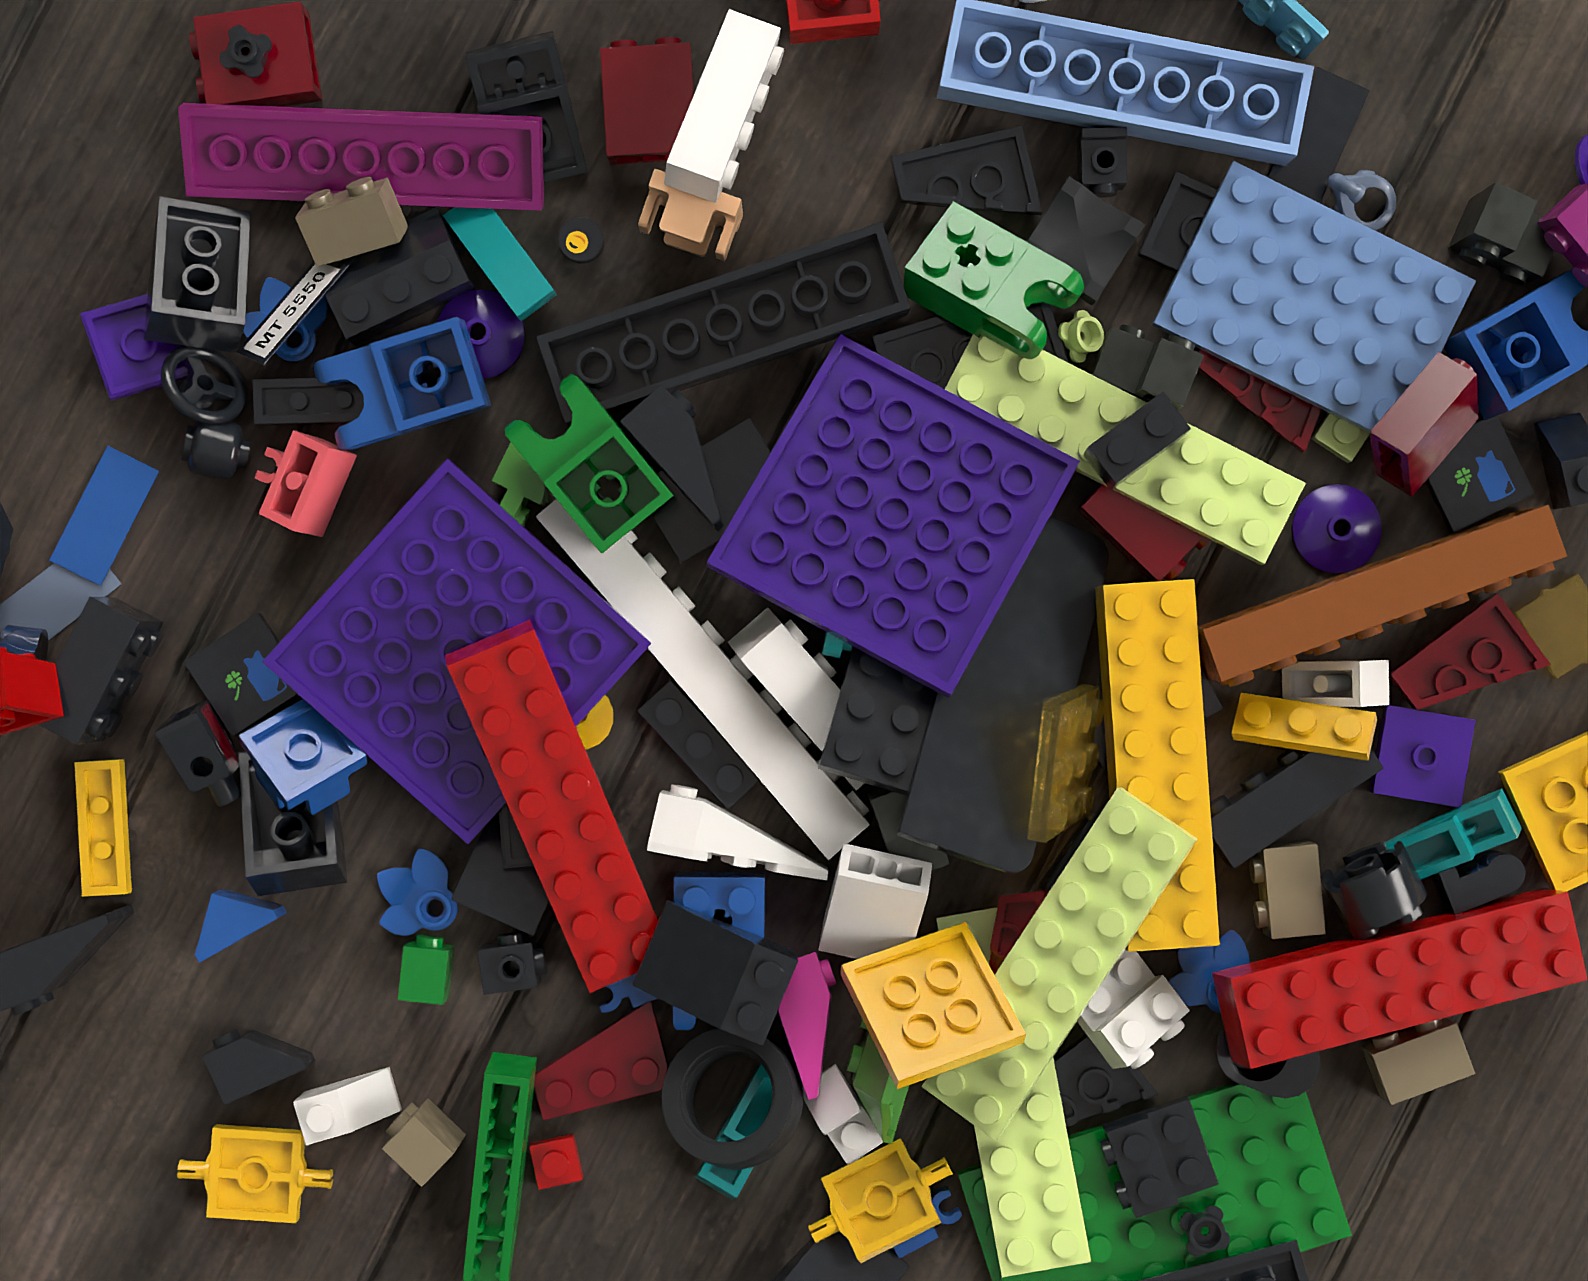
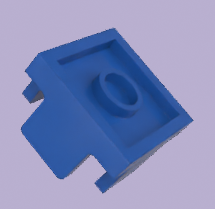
M304 699L239 735L241 746L253 762L257 780L278 809L286 806L290 810L305 801L309 812L312 815L316 814L350 793L349 775L367 765L366 754Z

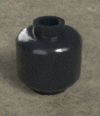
M196 421L195 426L187 425L181 460L188 461L189 470L193 474L229 480L234 476L237 466L246 468L250 441L242 440V429L237 423L205 424Z

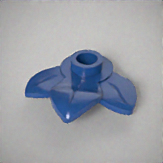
M268 277L265 280L260 294V311L245 314L243 332L247 338L291 287L272 277ZM325 294L292 331V333L298 332L301 334V344L296 348H290L287 337L275 351L279 357L289 362H300L307 359L314 352L317 343L315 331L327 318L328 306Z
M423 848L418 849L412 862V869L394 867L380 871L377 874L380 890L386 900L392 905L385 911L379 921V924L389 932L407 936L423 927L428 930L437 931L448 927L455 920L458 912V903L451 900L453 893L447 889L449 880L448 869L443 861L431 851ZM436 899L442 902L444 910L441 915H433L429 911L428 905L431 900Z
M1234 930L1227 931L1219 939V946L1178 948V961L1183 972L1174 975L1168 982L1185 1005L1198 1006L1206 1004L1213 1011L1221 1013L1218 998L1215 994L1212 973L1250 962L1246 945L1240 935Z

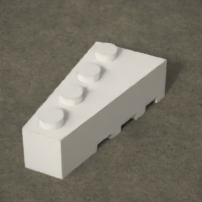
M730 9L728 10L667 160L664 185L717 203L723 187L731 189L739 167V163L735 162V159L740 149L746 151L754 129V124L751 122L756 111L761 113L769 92V86L767 85L772 74L776 75L783 57L784 48L778 46L780 27Z
M767 607L728 643L740 660L823 752L840 689L831 680L837 672L820 652L812 658L802 647L808 639L791 619L783 625ZM845 777L855 790L864 784L863 782Z

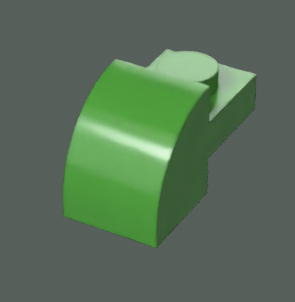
M510 443L492 481L508 489L500 506L521 525L525 526L531 512L530 509L525 508L528 501L531 500L545 507L549 497V489L514 445Z

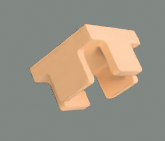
M654 168L649 183V194L638 222L640 232L650 233L659 205L665 206L659 227L661 231L666 232L664 236V243L666 245L704 257L715 228L721 226L724 228L715 254L717 259L725 261L735 232H738L743 217L742 200L723 192L720 193L717 203L664 185L665 172Z

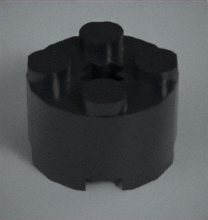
M1401 841L1394 845V849H1387L1384 842L1361 848L1342 858L1345 867L1334 874L1330 869H1326L1320 877L1322 885L1345 931L1351 932L1355 940L1370 938L1380 930L1379 927L1394 921L1400 925L1410 923L1423 913L1419 905L1425 900L1427 892Z

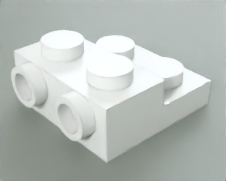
M1124 950L1077 1022L1112 1069L1128 1066L1136 1069L1152 1058L1154 1052L1150 1046L1160 1037L1163 1041H1167L1185 1027L1181 1018L1190 1010L1163 975L1154 976L1136 951L1128 952Z

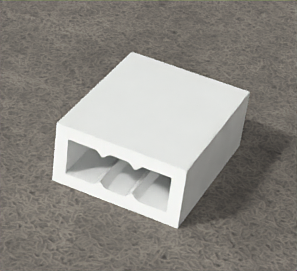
M843 843L824 916L818 950L860 959L914 940L929 893L932 863Z

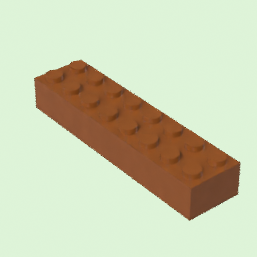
M1549 505L1520 509L1198 626L1200 666L1208 680L1219 681L1221 686L1227 684L1229 687L1254 679L1253 670L1262 668L1263 671L1268 669L1276 671L1298 663L1296 655L1304 652V655L1314 653V656L1340 648L1338 639L1346 637V640L1354 638L1361 640L1377 635L1384 631L1382 623L1388 622V625L1399 622L1402 625L1427 616L1424 610L1426 607H1430V610L1440 607L1447 609L1469 601L1468 592L1477 594L1485 591V594L1511 586L1510 577L1512 576L1514 579L1525 576L1532 578L1555 570L1553 561L1567 557Z

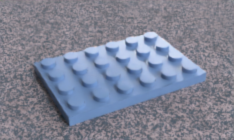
M1233 161L1151 325L1170 335L1184 338L1194 343L1196 348L1370 433L1373 427L1438 352L1441 353L1476 280Z

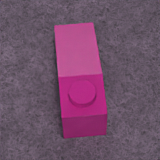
M816 952L797 958L798 963L778 1008L808 1100L819 1096L832 999L829 986L837 984L828 958L820 961Z

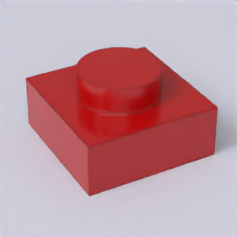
M574 1133L530 1143L529 1149L539 1190L583 1179L584 1175Z

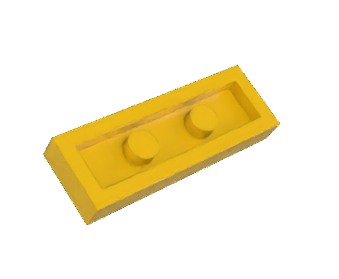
M1241 693L1231 733L1233 740L1368 761L1377 716L1376 712Z
M124 759L74 762L82 897L131 893Z

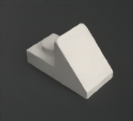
M836 1064L822 1072L818 1097L808 1100L804 1086H802L803 1099L823 1135L827 1134L847 1165L855 1162L883 1143L865 1107Z

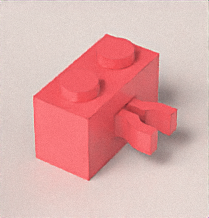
M293 430L284 452L267 447L265 451V456L275 460L278 467L276 473L270 474L258 470L255 475V479L271 484L259 514L292 531L323 537L357 455L347 450L339 449L337 445L322 438Z

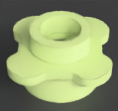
M1085 310L1076 311L1074 318L1070 322L1061 323L1058 328L1060 339L1063 340L1066 348L1070 350L1071 360L1076 363L1084 362L1086 354L1097 351L1103 344L1104 331L1102 325Z

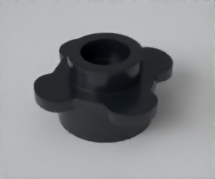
M241 25L233 26L228 32L230 40L227 49L220 54V63L226 69L237 68L239 71L246 73L248 77L257 78L264 71L263 67L267 62V53L272 49V42L265 34L254 35L248 33ZM244 48L250 49V53L247 56L242 55Z
M1209 1205L1203 1212L1196 1214L1185 1212L1180 1217L1179 1225L1186 1231L1188 1238L1186 1249L1191 1255L1201 1256L1204 1252L1210 1253L1218 1249H1225L1228 1246L1230 1236L1225 1232L1222 1225L1223 1212L1219 1207ZM1202 1227H1208L1209 1231L1207 1234H1201Z

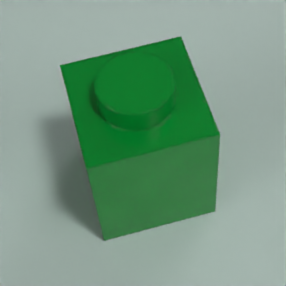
M417 935L416 941H409L404 945L398 1000L443 1005L449 999L455 945L443 944L444 938L435 935Z

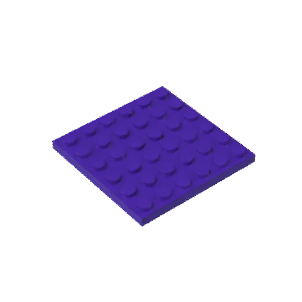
M840 334L709 557L707 567L950 699L1080 461Z
M446 459L262 663L461 839L469 844L503 807L506 801L449 673L445 655L530 620L573 722L577 726L651 645V642L450 459Z

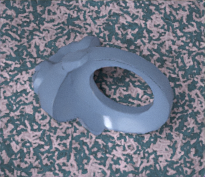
M1359 170L1354 175L1335 173L1329 176L1328 186L1331 188L1336 199L1334 211L1375 231L1383 228L1391 220L1396 209V195L1394 188L1387 180L1370 170ZM1367 188H1379L1384 193L1386 199L1383 214L1371 222L1361 221L1356 216L1354 203L1363 197Z

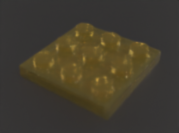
M1082 684L1043 702L1028 840L1046 843L1083 819L1085 814H1089L1091 811L1094 790L1089 787L1090 771L1096 768L1099 757V745L1094 743L1095 728L1100 726L1104 715V701L1099 699L1100 686Z

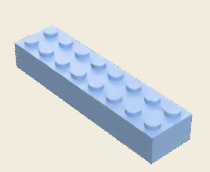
M956 0L937 99L1086 128L1127 127L1128 136L1286 166L1298 153L1314 66L978 0Z

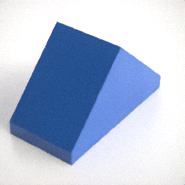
M220 889L212 893L195 952L198 962H202L287 913L284 906L226 889Z

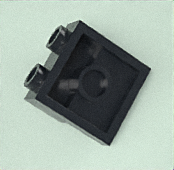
M1187 1096L1102 1125L1106 1138L1100 1140L1099 1144L1107 1166L1116 1165L1121 1181L1114 1183L1119 1202L1123 1210L1131 1208L1136 1218L1179 1204L1178 1198L1219 1184L1190 1099Z

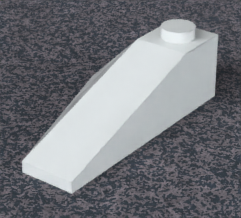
M672 784L670 792L664 790L660 792L647 851L707 861V859L712 858V855L721 856V861L730 863L733 866L756 867L757 863L765 865L766 870L777 873L827 880V866L705 798L696 797L698 789Z

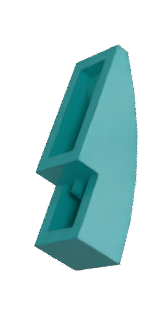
M454 207L443 215L521 322L557 296L554 289L494 209Z
M1501 788L1461 805V808L1456 807L1384 843L1387 849H1394V845L1401 841L1420 879L1470 861L1477 853L1518 838L1522 828Z
M761 1063L715 1138L716 1141L732 1142L743 1139L755 1132L766 1119L772 1103V1085L768 1073ZM702 1161L694 1178L733 1200L738 1197L754 1167L725 1169Z

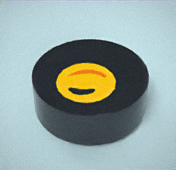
M575 217L568 220L562 226L559 233V245L569 260L585 264L594 261L601 254L604 248V235L599 225L592 219Z

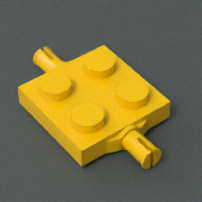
M216 1124L212 1128L211 1151L206 1162L180 1159L178 1164V1170L180 1171L177 1172L178 1179L204 1180L208 1194L206 1217L297 1223L300 1219L301 1195L305 1187L331 1189L333 1169L307 1168L304 1158L305 1141L301 1130Z
M900 1138L892 1142V1145L888 1144L821 1178L830 1198V1211L832 1214L812 1225H808L809 1231L812 1233L811 1235L816 1243L840 1231L849 1240L858 1261L862 1263L940 1224L941 1220L931 1202L929 1186L949 1175H953L945 1157L920 1169L911 1159Z

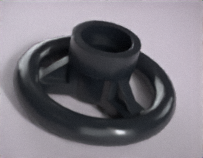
M181 346L173 350L165 358L160 375L162 387L169 401L182 414L205 424H223L233 420L242 412L247 398L246 385L238 368L225 355L212 349ZM201 359L221 369L228 377L232 386L218 382L213 375L206 372ZM185 360L188 367V376L177 387L175 369L181 361ZM225 399L231 402L225 409L208 411V408L215 400Z

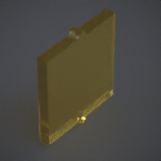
M1579 574L1573 575L1551 590L1542 589L1540 592L1541 596L1514 612L1518 621L1552 664L1547 666L1555 679L1581 663L1588 664V588Z

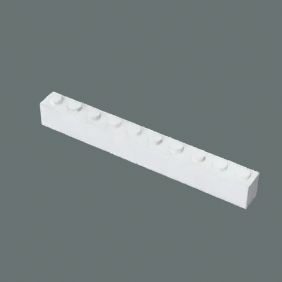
M557 499L536 516L612 607L651 642L648 649L828 860L842 849L843 843L848 844L869 826V822L864 817L870 811L853 790L848 795L843 793L835 783L841 777L840 775L818 769L820 760L816 761L806 749L812 743L795 722L790 727L785 725L777 715L783 708L766 688L760 693L757 692L748 681L754 674L740 660L737 654L729 659L719 647L725 641L708 620L700 625L690 613L696 607L679 586L671 591L661 579L667 573L650 552L642 557L632 545L638 539L632 530L601 554Z

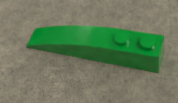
M492 1052L484 1073L463 1281H510L537 1057Z

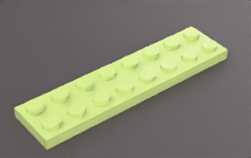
M973 334L945 390L1079 460L1080 463L1076 471L1105 486L1106 484L1083 455L1089 445L1147 404V402L1044 350L1036 358L1026 359L982 334L980 338ZM1188 424L1191 430L1182 439L1113 489L1260 565H1264L1306 483Z
M1118 787L995 974L999 985L1026 1033L1024 1043L927 1078L922 1087L996 1141L1198 838L1124 788Z
M997 907L936 918L938 931L966 922L989 964L991 955L990 944ZM1052 1058L996 1141L974 1125L1002 1277L1091 1262L1055 1064Z

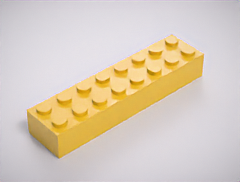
M1194 579L1113 584L1095 587L1109 798L1112 797L1118 787H1122L1198 838L1125 950L1133 952L1219 946Z

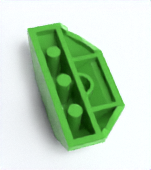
M861 1018L859 1028L866 1029L861 1046L853 1045L846 1070L853 1072V1087L882 1141L892 1145L909 1085L900 1089L896 1088Z

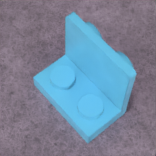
M1238 0L1244 5L1243 11L1246 16L1255 24L1268 27L1277 36V44L1291 56L1298 55L1304 60L1329 34V31L1296 0Z

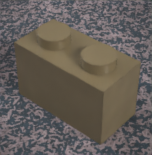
M364 177L346 186L347 190L332 194L329 189H325L305 198L306 203L295 219L316 267L400 242L408 229V225L388 177L374 182L372 177Z
M1308 840L1273 843L1258 852L1255 857H1251L1249 860L1250 876L1253 884L1258 883L1260 901H1254L1253 905L1256 927L1262 928L1263 934L1271 939L1326 934L1317 844Z
M1447 1017L1415 1025V1027L1400 1033L1397 1030L1372 1037L1373 1043L1362 1046L1379 1096L1390 1105L1475 1074L1458 1025Z
M427 1098L419 1107L411 1102L385 1131L391 1138L382 1149L422 1187L454 1154L466 1134Z

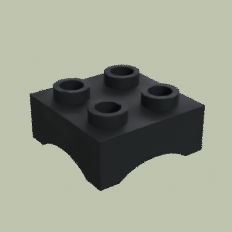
M1069 176L1027 242L1078 271L1084 283V291L1079 298L1092 306L1101 295L1145 224L1106 203Z

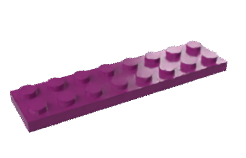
M183 103L178 107L186 196L305 201L306 197L321 190L329 189L332 194L347 190L346 186L364 177H372L373 182L388 177L399 205L542 211L544 207L542 117Z

